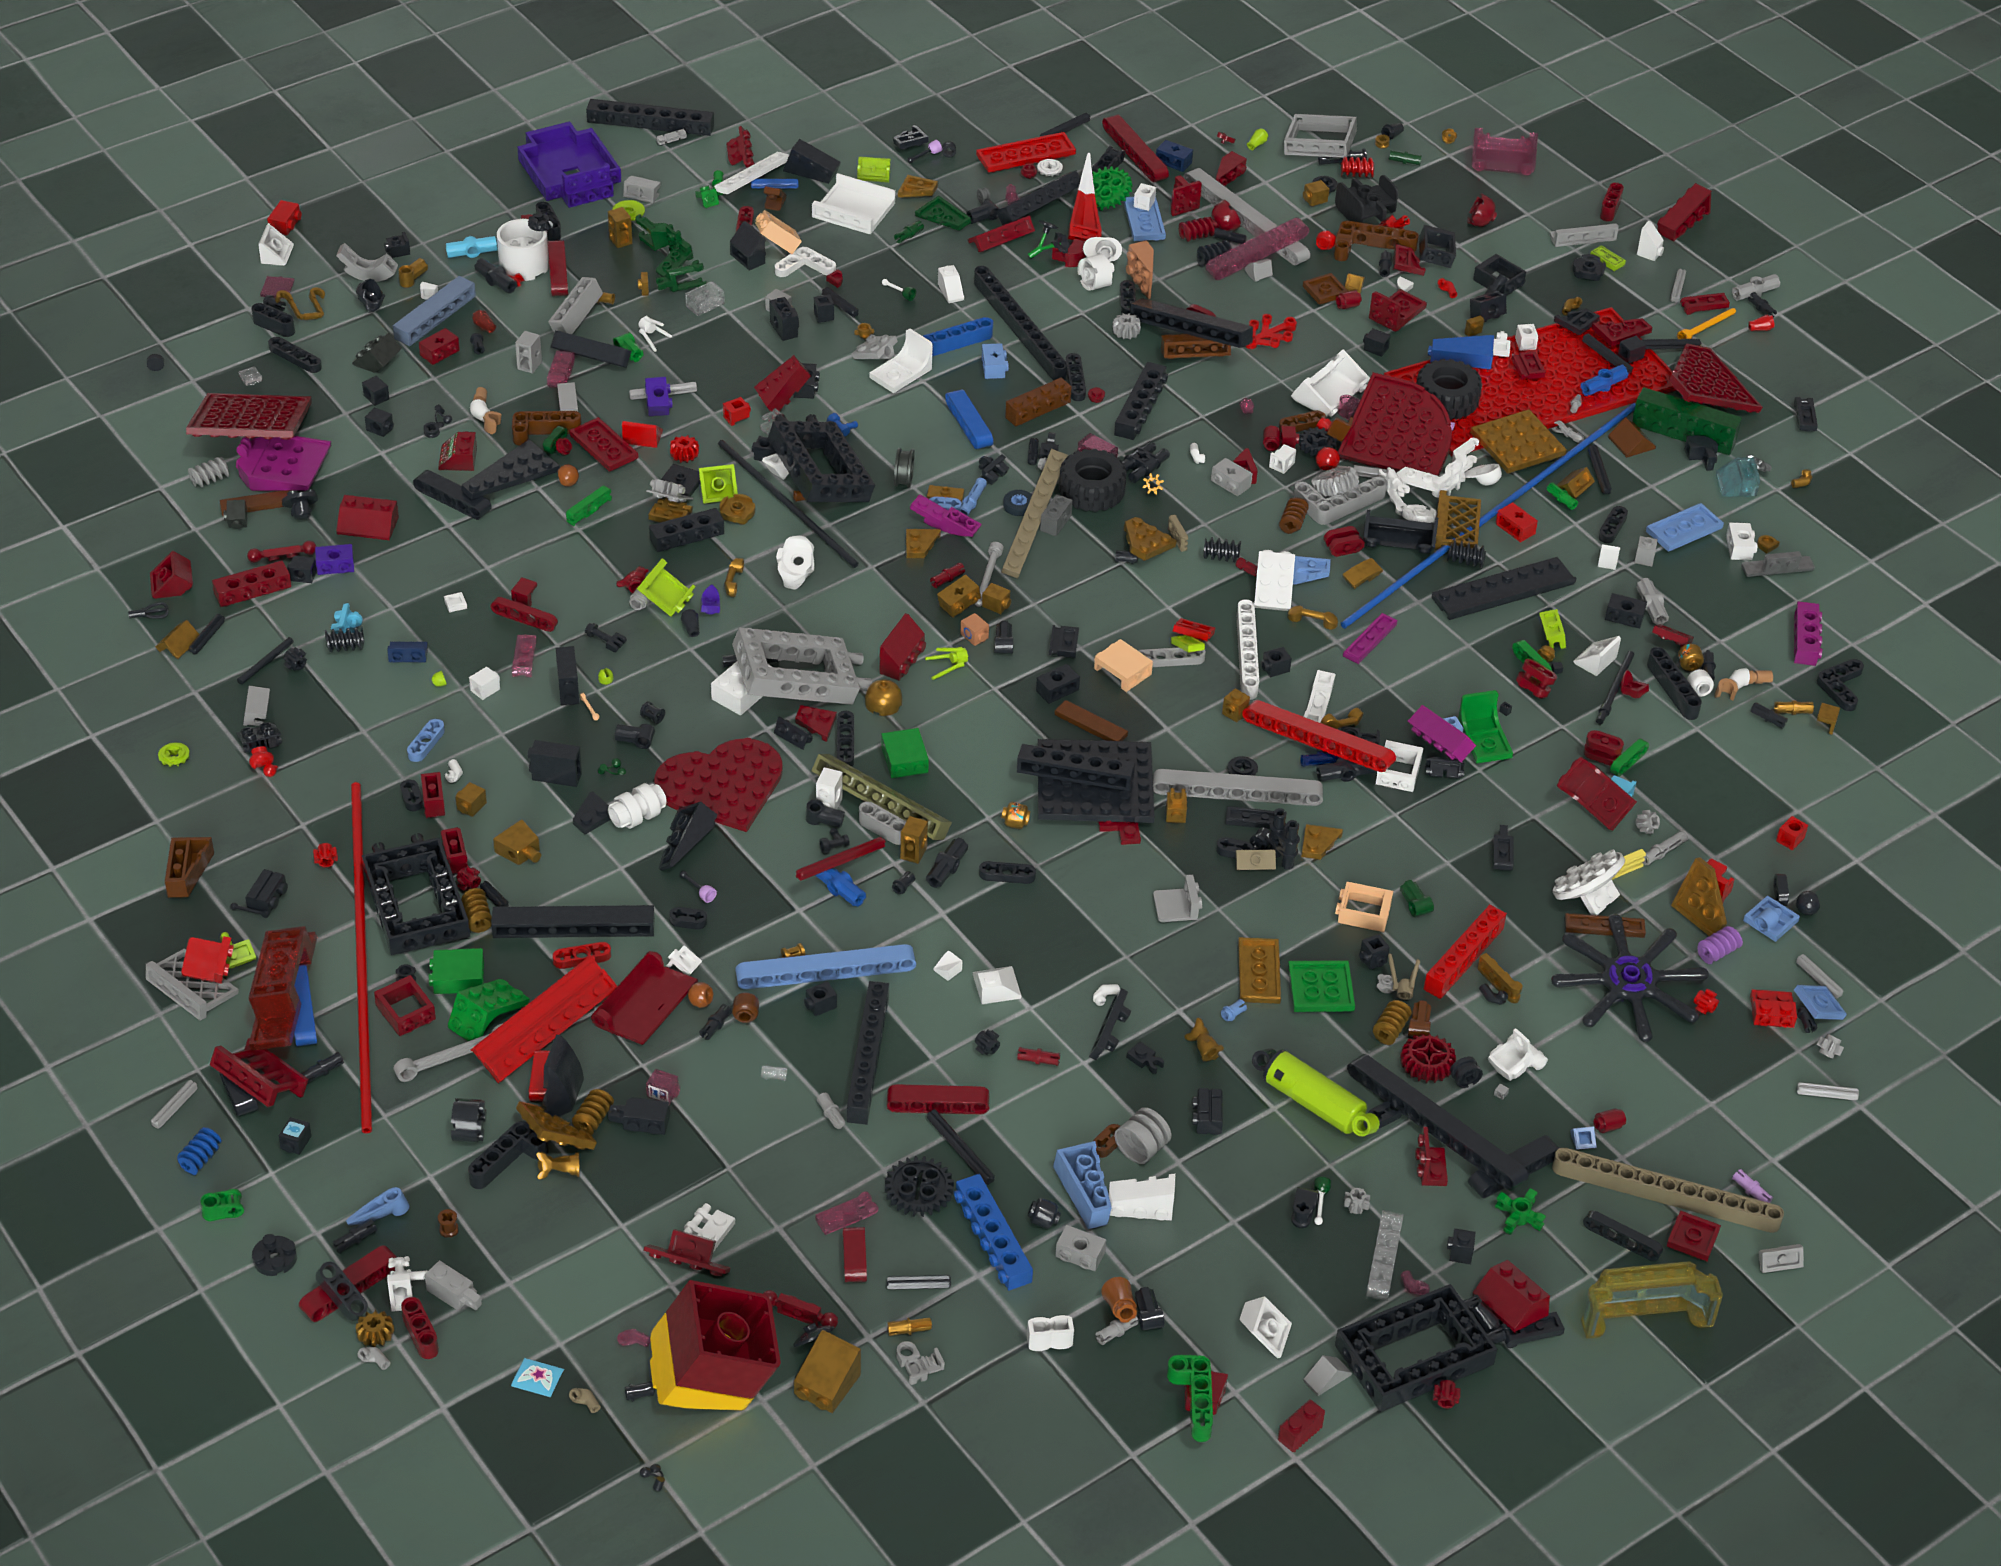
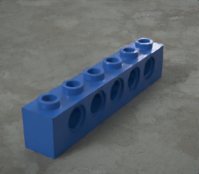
M977 1174L956 1181L955 1200L962 1205L964 1217L970 1220L973 1233L979 1236L983 1251H987L991 1266L996 1267L1000 1282L1005 1284L1008 1291L1032 1283L1033 1268L981 1175Z

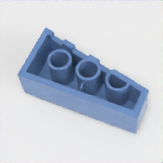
M1095 1141L1057 1150L1053 1165L1054 1170L1088 1229L1107 1225L1112 1209L1107 1187L1104 1184V1174L1100 1168V1158L1096 1152L1097 1146Z

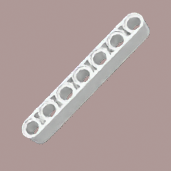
M1241 600L1238 603L1237 609L1241 692L1250 696V700H1253L1257 697L1259 688L1255 607L1252 601Z

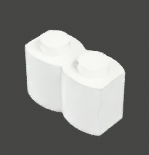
M1060 1315L1051 1319L1036 1317L1028 1320L1027 1341L1030 1350L1066 1349L1073 1346L1074 1327L1072 1317Z

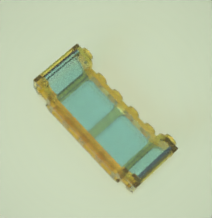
M1690 1261L1604 1269L1598 1281L1592 1284L1588 1290V1302L1585 1314L1581 1318L1586 1338L1601 1337L1606 1329L1603 1318L1687 1311L1691 1323L1697 1327H1712L1715 1324L1723 1297L1718 1279L1711 1273L1707 1276L1696 1269L1697 1265Z

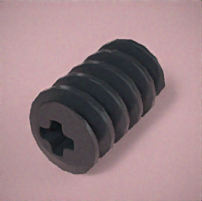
M1226 240L1216 244L1199 246L1196 253L1197 262L1200 267H1204L1205 265L1209 266L1210 263L1216 264V261L1221 263L1222 260L1224 262L1228 259L1232 260L1233 249Z
M1213 537L1210 538L1209 542L1205 538L1204 559H1207L1210 554L1211 560H1214L1217 555L1219 561L1224 556L1226 562L1232 557V561L1235 563L1237 558L1240 557L1241 541L1235 545L1234 540L1228 544L1227 539L1221 543L1220 538H1218L1215 543Z
M1454 539L1450 545L1447 561L1450 557H1452V562H1456L1459 558L1460 564L1466 560V565H1470L1473 561L1474 567L1480 563V568H1483L1486 551L1483 545L1478 550L1477 544L1471 548L1468 542L1464 547L1463 541L1457 545Z
M363 626L360 632L357 627H354L352 633L349 628H346L345 633L339 628L338 634L332 629L330 635L325 630L326 647L329 652L332 653L334 647L337 652H340L342 646L345 651H348L349 646L354 651L356 645H358L360 650H363Z

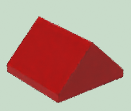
M622 421L623 440L628 444L658 447L663 432L662 428L657 425Z

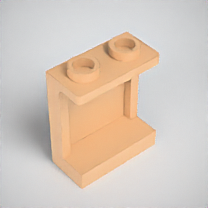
M1121 639L1111 644L1104 651L1099 652L1094 659V669L1098 671L1104 668L1122 680L1121 689L1125 692L1152 675L1153 661Z

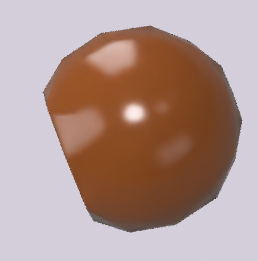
M570 464L561 466L558 469L560 483L565 487L575 485L579 478L578 470Z
M697 982L692 985L688 991L690 1003L699 1008L708 1006L713 1000V990L710 985L703 982Z

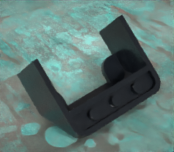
M1367 510L1363 541L1367 547L1381 545L1419 550V553L1429 554L1430 551L1434 550L1439 518L1435 517L1433 523L1370 516L1371 510Z

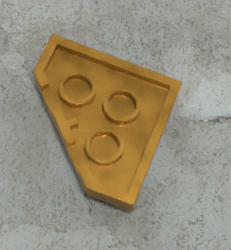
M1134 517L1125 521L1123 528L1127 532L1126 538L1128 544H1130V552L1145 561L1176 547L1177 540L1171 538L1169 534L1157 530L1155 526L1143 522L1141 518Z
M1695 858L1671 906L1708 936H1711L1713 933L1726 927L1727 920L1715 869L1702 858Z
M518 1102L516 1109L521 1114V1118L529 1124V1127L535 1131L540 1140L546 1142L549 1140L556 1141L563 1146L570 1144L581 1150L585 1148L594 1150L597 1142L589 1132L583 1129L578 1131L575 1127L570 1126V1122L556 1115L552 1117L538 1105Z

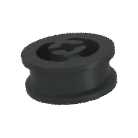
M901 448L897 449L894 486L904 484L911 488L914 472V449L910 451H902Z

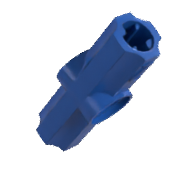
M1624 365L1610 370L1601 369L1597 376L1582 382L1580 388L1585 396L1592 395L1598 391L1606 392L1611 389V385L1628 378L1629 373Z
M835 868L815 875L827 884L828 890L832 895L842 896L853 906H860L866 899V893L853 883L852 878L845 871L840 873Z

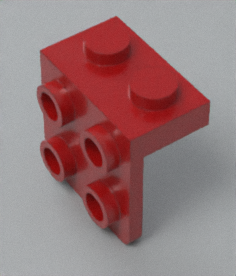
M223 936L222 943L194 937L190 938L181 974L185 977L222 984L223 975H228L230 964L226 963L227 957H232L234 945H230L231 937Z

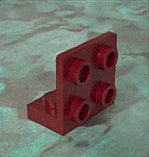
M1423 1127L1422 1134H1418L1419 1148L1416 1147L1415 1159L1419 1160V1164H1417V1177H1421V1186H1447L1445 1148L1430 1147L1428 1127Z

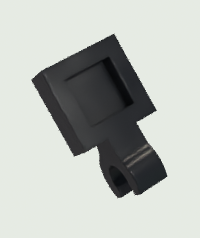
M1049 432L1047 443H1041L1039 459L1048 458L1051 449L1059 450V445L1055 444L1056 433Z

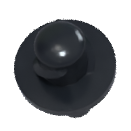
M313 489L300 493L298 491H289L287 496L281 501L284 507L292 508L291 515L295 519L304 520L311 516L313 510L310 508V505L318 501V496Z

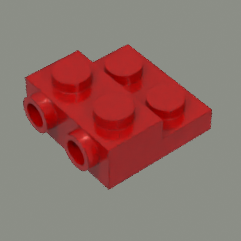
M1751 990L1753 1025L1794 1028L1797 1020L1796 1003L1793 1002L1792 992Z

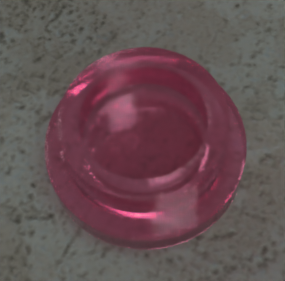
M1243 398L1239 402L1241 410L1244 414L1253 413V402L1250 399Z

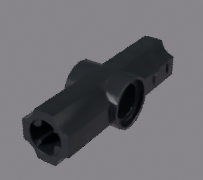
M483 258L478 259L474 265L475 270L485 277L490 286L497 285L509 294L513 293L517 287V282L506 274L502 266L495 267Z
M1343 758L1337 759L1335 763L1316 766L1318 781L1341 778L1342 781L1349 782L1358 775L1375 773V770Z
M959 837L953 839L944 852H939L933 868L926 876V881L931 887H941L950 874H955L961 858L968 850V844L964 839Z

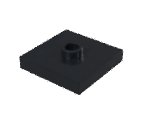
M674 463L661 478L664 481L683 485L685 493L682 495L689 497L701 484L699 471Z

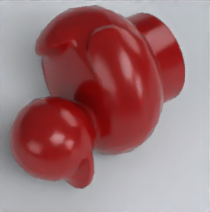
M1327 230L1318 233L1316 245L1319 249L1329 250L1335 245L1336 236Z
M265 746L252 749V756L249 759L251 767L253 769L264 767L263 773L265 776H274L278 766L272 764L274 761L273 754L268 752Z

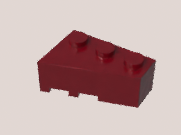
M793 355L754 388L766 407L777 416L780 414L779 411L783 406L791 402L789 399L795 391L798 393L811 375L798 358Z

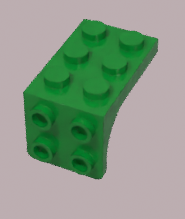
M1496 690L1465 694L1461 698L1458 720L1463 727V733L1476 745L1471 751L1476 763L1513 757V751L1499 723L1497 713L1499 694Z
M497 979L459 991L450 1015L448 1028L467 1041L474 1040L483 1036L485 1029L495 1017L525 1007L529 1004L530 998L503 979Z

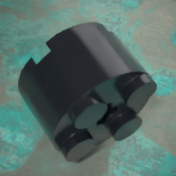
M455 1098L451 1117V1124L455 1128V1130H451L452 1141L479 1142L484 1140V1129L482 1127L483 1122H486L487 1116L485 1101L481 1099Z

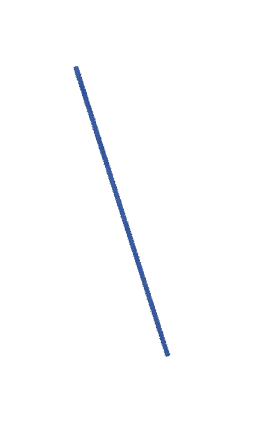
M1631 404L1567 452L1566 455L1559 458L1482 516L1479 527L1497 515L1498 510L1514 502L1635 411L1636 404ZM1471 526L1466 528L1469 531L1474 530ZM1442 546L1341 622V626L1347 628L1448 552L1450 546Z

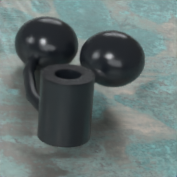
M436 405L435 421L439 428L444 426V423L449 424L452 422V416L442 415L445 410L441 405ZM437 412L444 417V423L437 422Z
M653 1464L650 1468H641L640 1475L647 1478L650 1475L656 1477L653 1489L661 1491L665 1482L664 1474L660 1471L661 1466ZM658 1472H659V1473H661L662 1476H658V1475L653 1474V1473H658Z

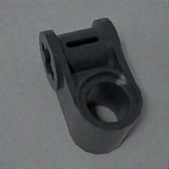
M1297 1187L1293 1204V1225L1298 1228H1306L1310 1225L1313 1212L1316 1209L1319 1191Z

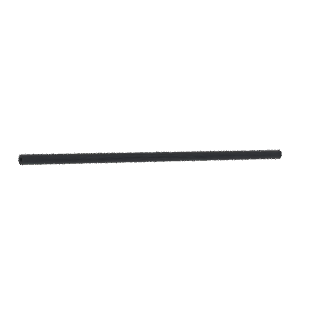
M724 440L718 442V445L853 568L858 566L859 563Z

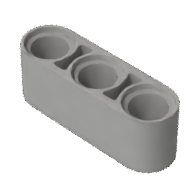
M575 382L558 383L560 411L578 412Z
M872 802L861 803L859 806L860 825L893 844L901 845V831L906 821Z

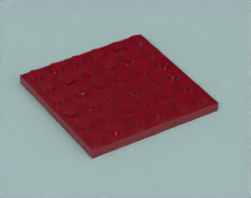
M207 393L187 425L186 434H191L194 437L210 435V437L227 436L229 438L245 436L248 439L263 437L264 439L281 437L283 440H289L294 438L312 404L311 396Z

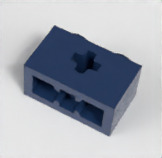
M1165 140L1156 149V155L1166 166L1184 172L1192 163L1193 149Z

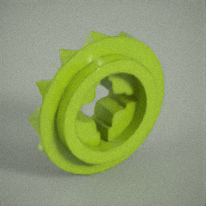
M169 743L159 750L158 757L163 765L168 764L169 767L173 765L179 766L180 763L185 764L186 760L189 759L190 752L189 748L182 743Z

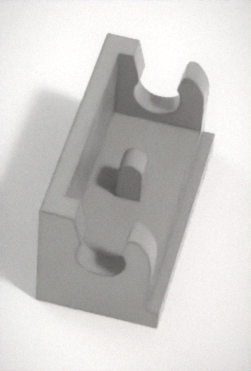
M631 175L624 181L623 197L653 204L659 197L660 193H657V190L660 188L661 182Z
M249 686L244 726H259L263 721H257L255 718L266 719L269 688Z

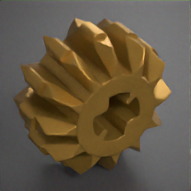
M376 1309L372 1314L366 1311L365 1317H359L355 1327L359 1342H363L365 1347L370 1344L373 1347H376L377 1344L384 1346L385 1341H391L392 1334H394L392 1318L387 1316L385 1311L378 1314Z

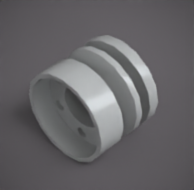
M1141 1108L1115 1131L1114 1137L1120 1151L1128 1159L1137 1164H1145L1171 1140V1131L1167 1122L1160 1114L1150 1108Z

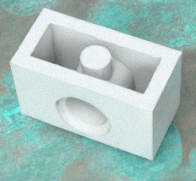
M1729 523L1726 539L1732 560H1752L1754 553L1757 552V542H1754L1755 532L1751 529L1750 523Z
M824 767L816 782V800L821 801L826 807L838 809L842 801V772Z

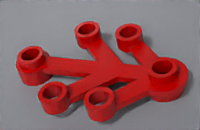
M1264 314L1262 315V331L1257 335L1256 330L1259 328V321L1255 319L1250 320L1249 326H1253V343L1245 347L1255 349L1257 345H1266L1277 348L1280 345V340L1291 342L1293 340L1292 332L1296 330L1297 326L1295 318L1287 317L1284 323L1269 329L1272 316ZM1285 330L1283 334H1278V332Z

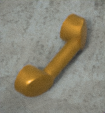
M735 558L729 566L724 583L727 596L736 597L737 583L733 582L735 572L743 573L744 559Z
M1294 606L1288 611V619L1292 622H1298L1302 619V616L1323 620V626L1329 630L1337 628L1338 625L1337 617L1331 612H1318L1304 609L1302 606Z
M1354 708L1348 714V718L1337 720L1332 714H1327L1320 723L1335 729L1353 724L1357 726L1363 717V712L1359 708Z

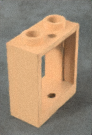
M766 210L757 216L755 224L760 233L793 254L802 242L796 230Z
M1347 882L1345 889L1340 891L1339 900L1342 902L1337 903L1335 914L1339 915L1338 923L1385 932L1393 891ZM1348 900L1381 906L1380 915L1346 909Z

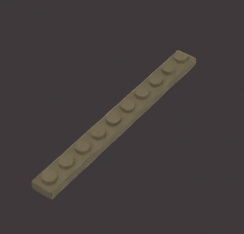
M1051 449L1001 573L1019 578L1040 526L1041 514L1048 506L1060 476L1061 464L1067 458V454Z

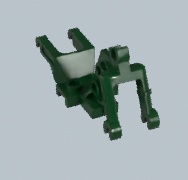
M641 214L635 217L636 223L649 232V234H645L644 231L639 233L641 241L654 251L669 245L670 253L656 268V273L661 276L656 278L658 290L669 287L672 292H677L694 287L698 289L706 288L707 282L703 281L701 277L679 284L677 282V275H684L694 271L699 272L704 269L703 263H699V260L693 261L691 265L682 266L686 260L689 261L694 257L692 247L681 237V231L677 230L675 232L672 224L653 223L648 218L642 217Z

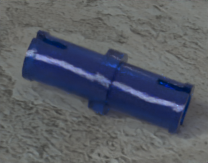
M1317 752V754L1301 755L1300 762L1303 767L1335 763L1340 757L1330 753Z

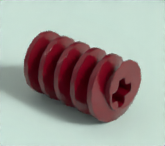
M1204 217L1203 219L1198 218L1197 220L1181 222L1178 229L1181 239L1185 238L1189 242L1191 238L1192 240H1196L1197 237L1202 239L1203 236L1207 238L1208 233L1211 237L1214 236L1215 227L1211 217Z

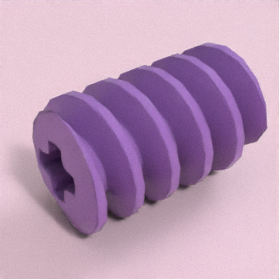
M1726 926L1722 930L1701 940L1697 946L1698 954L1705 963L1712 964L1713 961H1718L1720 958L1731 953V951L1740 948L1743 941L1736 929Z

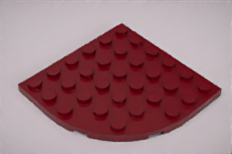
M1373 372L1353 416L1351 428L1343 439L1338 451L1340 458L1381 469L1390 467L1395 472L1408 467L1439 477L1452 441L1451 422L1445 407L1434 394H1430L1424 387L1416 383Z

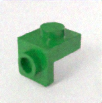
M707 185L695 191L696 198L702 199L704 208L719 204L716 188H711Z

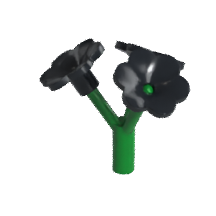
M1039 220L1038 222L1044 226L1043 235L1039 246L1028 253L1029 257L1032 259L1043 250L1058 248L1060 252L1067 253L1070 247L1067 236L1059 232L1055 233L1054 241L1051 244L1042 246L1050 229H1058V227L1049 222Z

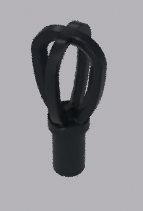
M157 602L140 610L128 611L129 618H165L169 613V608L166 603ZM159 605H163V606L165 607V608H159V609L149 610L150 608L155 607V606H159ZM164 611H165V614H164V615H150V614H149V613H157V612H164Z

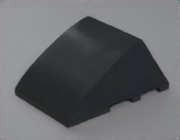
M557 1034L544 1065L543 1088L547 1089L543 1099V1106H547L545 1112L552 1117L554 1115L560 1117L573 1110L584 1081L583 1070L574 1050L561 1035Z

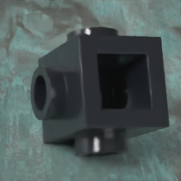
M1380 934L1366 938L1361 943L1359 957L1362 963H1365L1370 970L1383 966L1388 960L1390 947Z

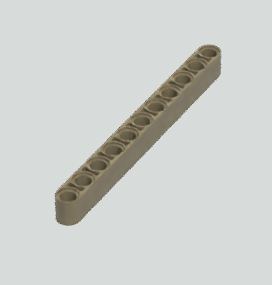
M1559 1148L1555 1153L1552 1169L1560 1176L1770 1233L1777 1232L1780 1229L1784 1217V1211L1780 1206L1568 1148Z

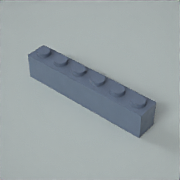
M461 276L455 278L393 325L394 339L408 346L414 344L476 297L475 283Z

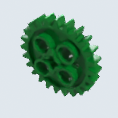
M1111 166L1108 170L1107 167H1104L1103 171L1099 168L1097 173L1092 172L1097 209L1100 207L1103 210L1106 207L1109 210L1110 206L1115 208V204L1121 205L1120 201L1126 202L1125 197H1130L1129 192H1132L1131 187H1133L1132 180L1124 169L1119 170V167L1114 170L1113 166Z

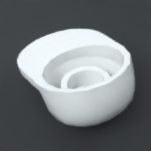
M1499 464L1480 465L1465 472L1466 478H1476L1480 484L1485 486L1495 484L1502 475Z

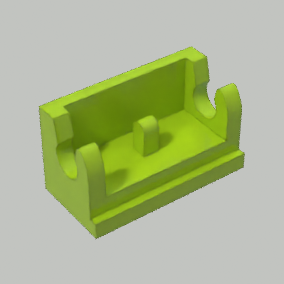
M859 157L857 179L862 181L889 182L891 159Z
M1558 610L1540 612V619L1549 646L1554 649L1553 644L1559 642L1561 649L1566 648L1565 633Z

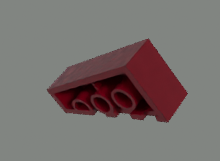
M1697 183L1688 188L1682 198L1680 197L1676 204L1669 208L1666 215L1658 220L1659 234L1675 241L1686 232L1687 227L1692 228L1696 220L1701 221L1704 214H1710L1712 191Z

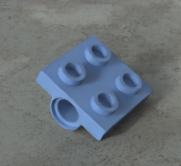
M1767 895L1744 916L1743 921L1776 942L1799 921L1800 916Z

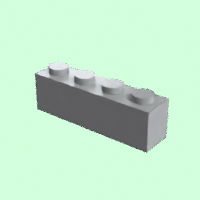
M582 277L548 321L554 333L556 330L573 334L592 307L598 302L603 292L596 278Z

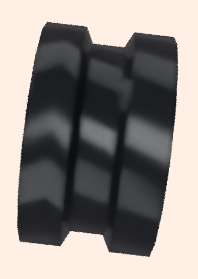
M1468 1056L1459 1059L1451 1066L1450 1075L1455 1079L1457 1086L1469 1088V1084L1473 1083L1475 1085L1482 1078L1483 1071L1478 1066L1477 1061L1473 1057Z

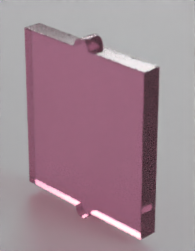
M267 276L260 296L273 295L275 298L280 290L290 293L294 284V278Z

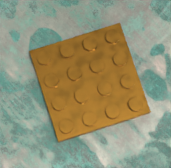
M1530 410L1471 427L1470 433L1479 440V443L1507 474L1566 455L1567 449Z

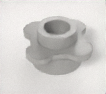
M1379 974L1377 976L1379 980L1377 988L1383 993L1393 992L1392 975Z

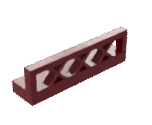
M1030 216L971 237L968 239V242H975L978 252H982L1034 232L1035 229Z

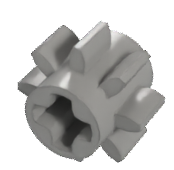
M1642 810V814L1637 815L1636 826L1640 829V832L1653 834L1654 829H1658L1660 818L1656 815V812Z
M1827 1034L1826 1038L1820 1037L1817 1043L1821 1047L1819 1052L1832 1059L1835 1054L1840 1056L1844 1047L1840 1046L1842 1040L1830 1034Z
M1353 1187L1350 1193L1345 1192L1344 1207H1348L1350 1213L1362 1214L1364 1209H1369L1370 1195H1366L1364 1189Z

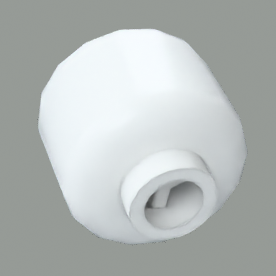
M1694 670L1687 678V681L1699 697L1706 696L1713 690V680L1704 670Z

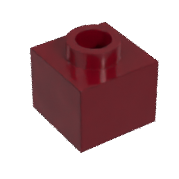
M1281 426V447L1285 444L1295 449L1296 444H1299V434L1296 433L1295 426Z

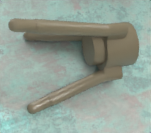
M1388 954L1393 990L1397 991V997L1400 999H1412L1420 960H1416L1410 980L1402 979L1398 983L1392 954Z

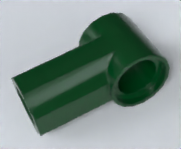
M1408 880L1400 886V892L1408 902L1409 911L1413 917L1434 911L1431 897L1429 895L1425 896L1416 882Z

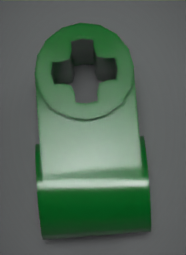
M229 1189L204 1194L200 1200L203 1218L207 1221H215L241 1216L244 1213V1207L240 1201L242 1198L241 1191Z

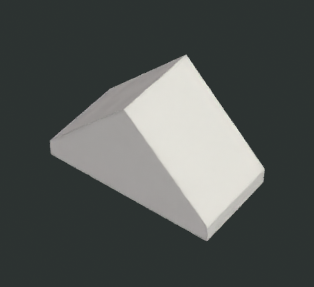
M777 453L763 458V463L771 473L783 480L787 477L789 472Z
M1602 544L1598 567L1616 570L1620 547Z

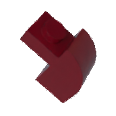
M1074 239L1068 248V252L1065 254L1060 252L1058 248H1052V259L1065 262V267H1078L1079 261L1087 257L1083 251L1085 241Z

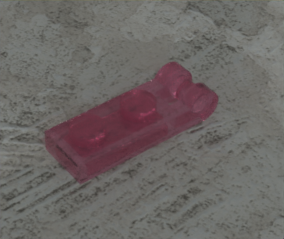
M517 635L512 676L525 675L526 677H532L537 641L535 635Z
M865 1191L857 1198L815 1214L820 1228L827 1235L876 1214L879 1207L875 1202L871 1201L872 1197L869 1192Z

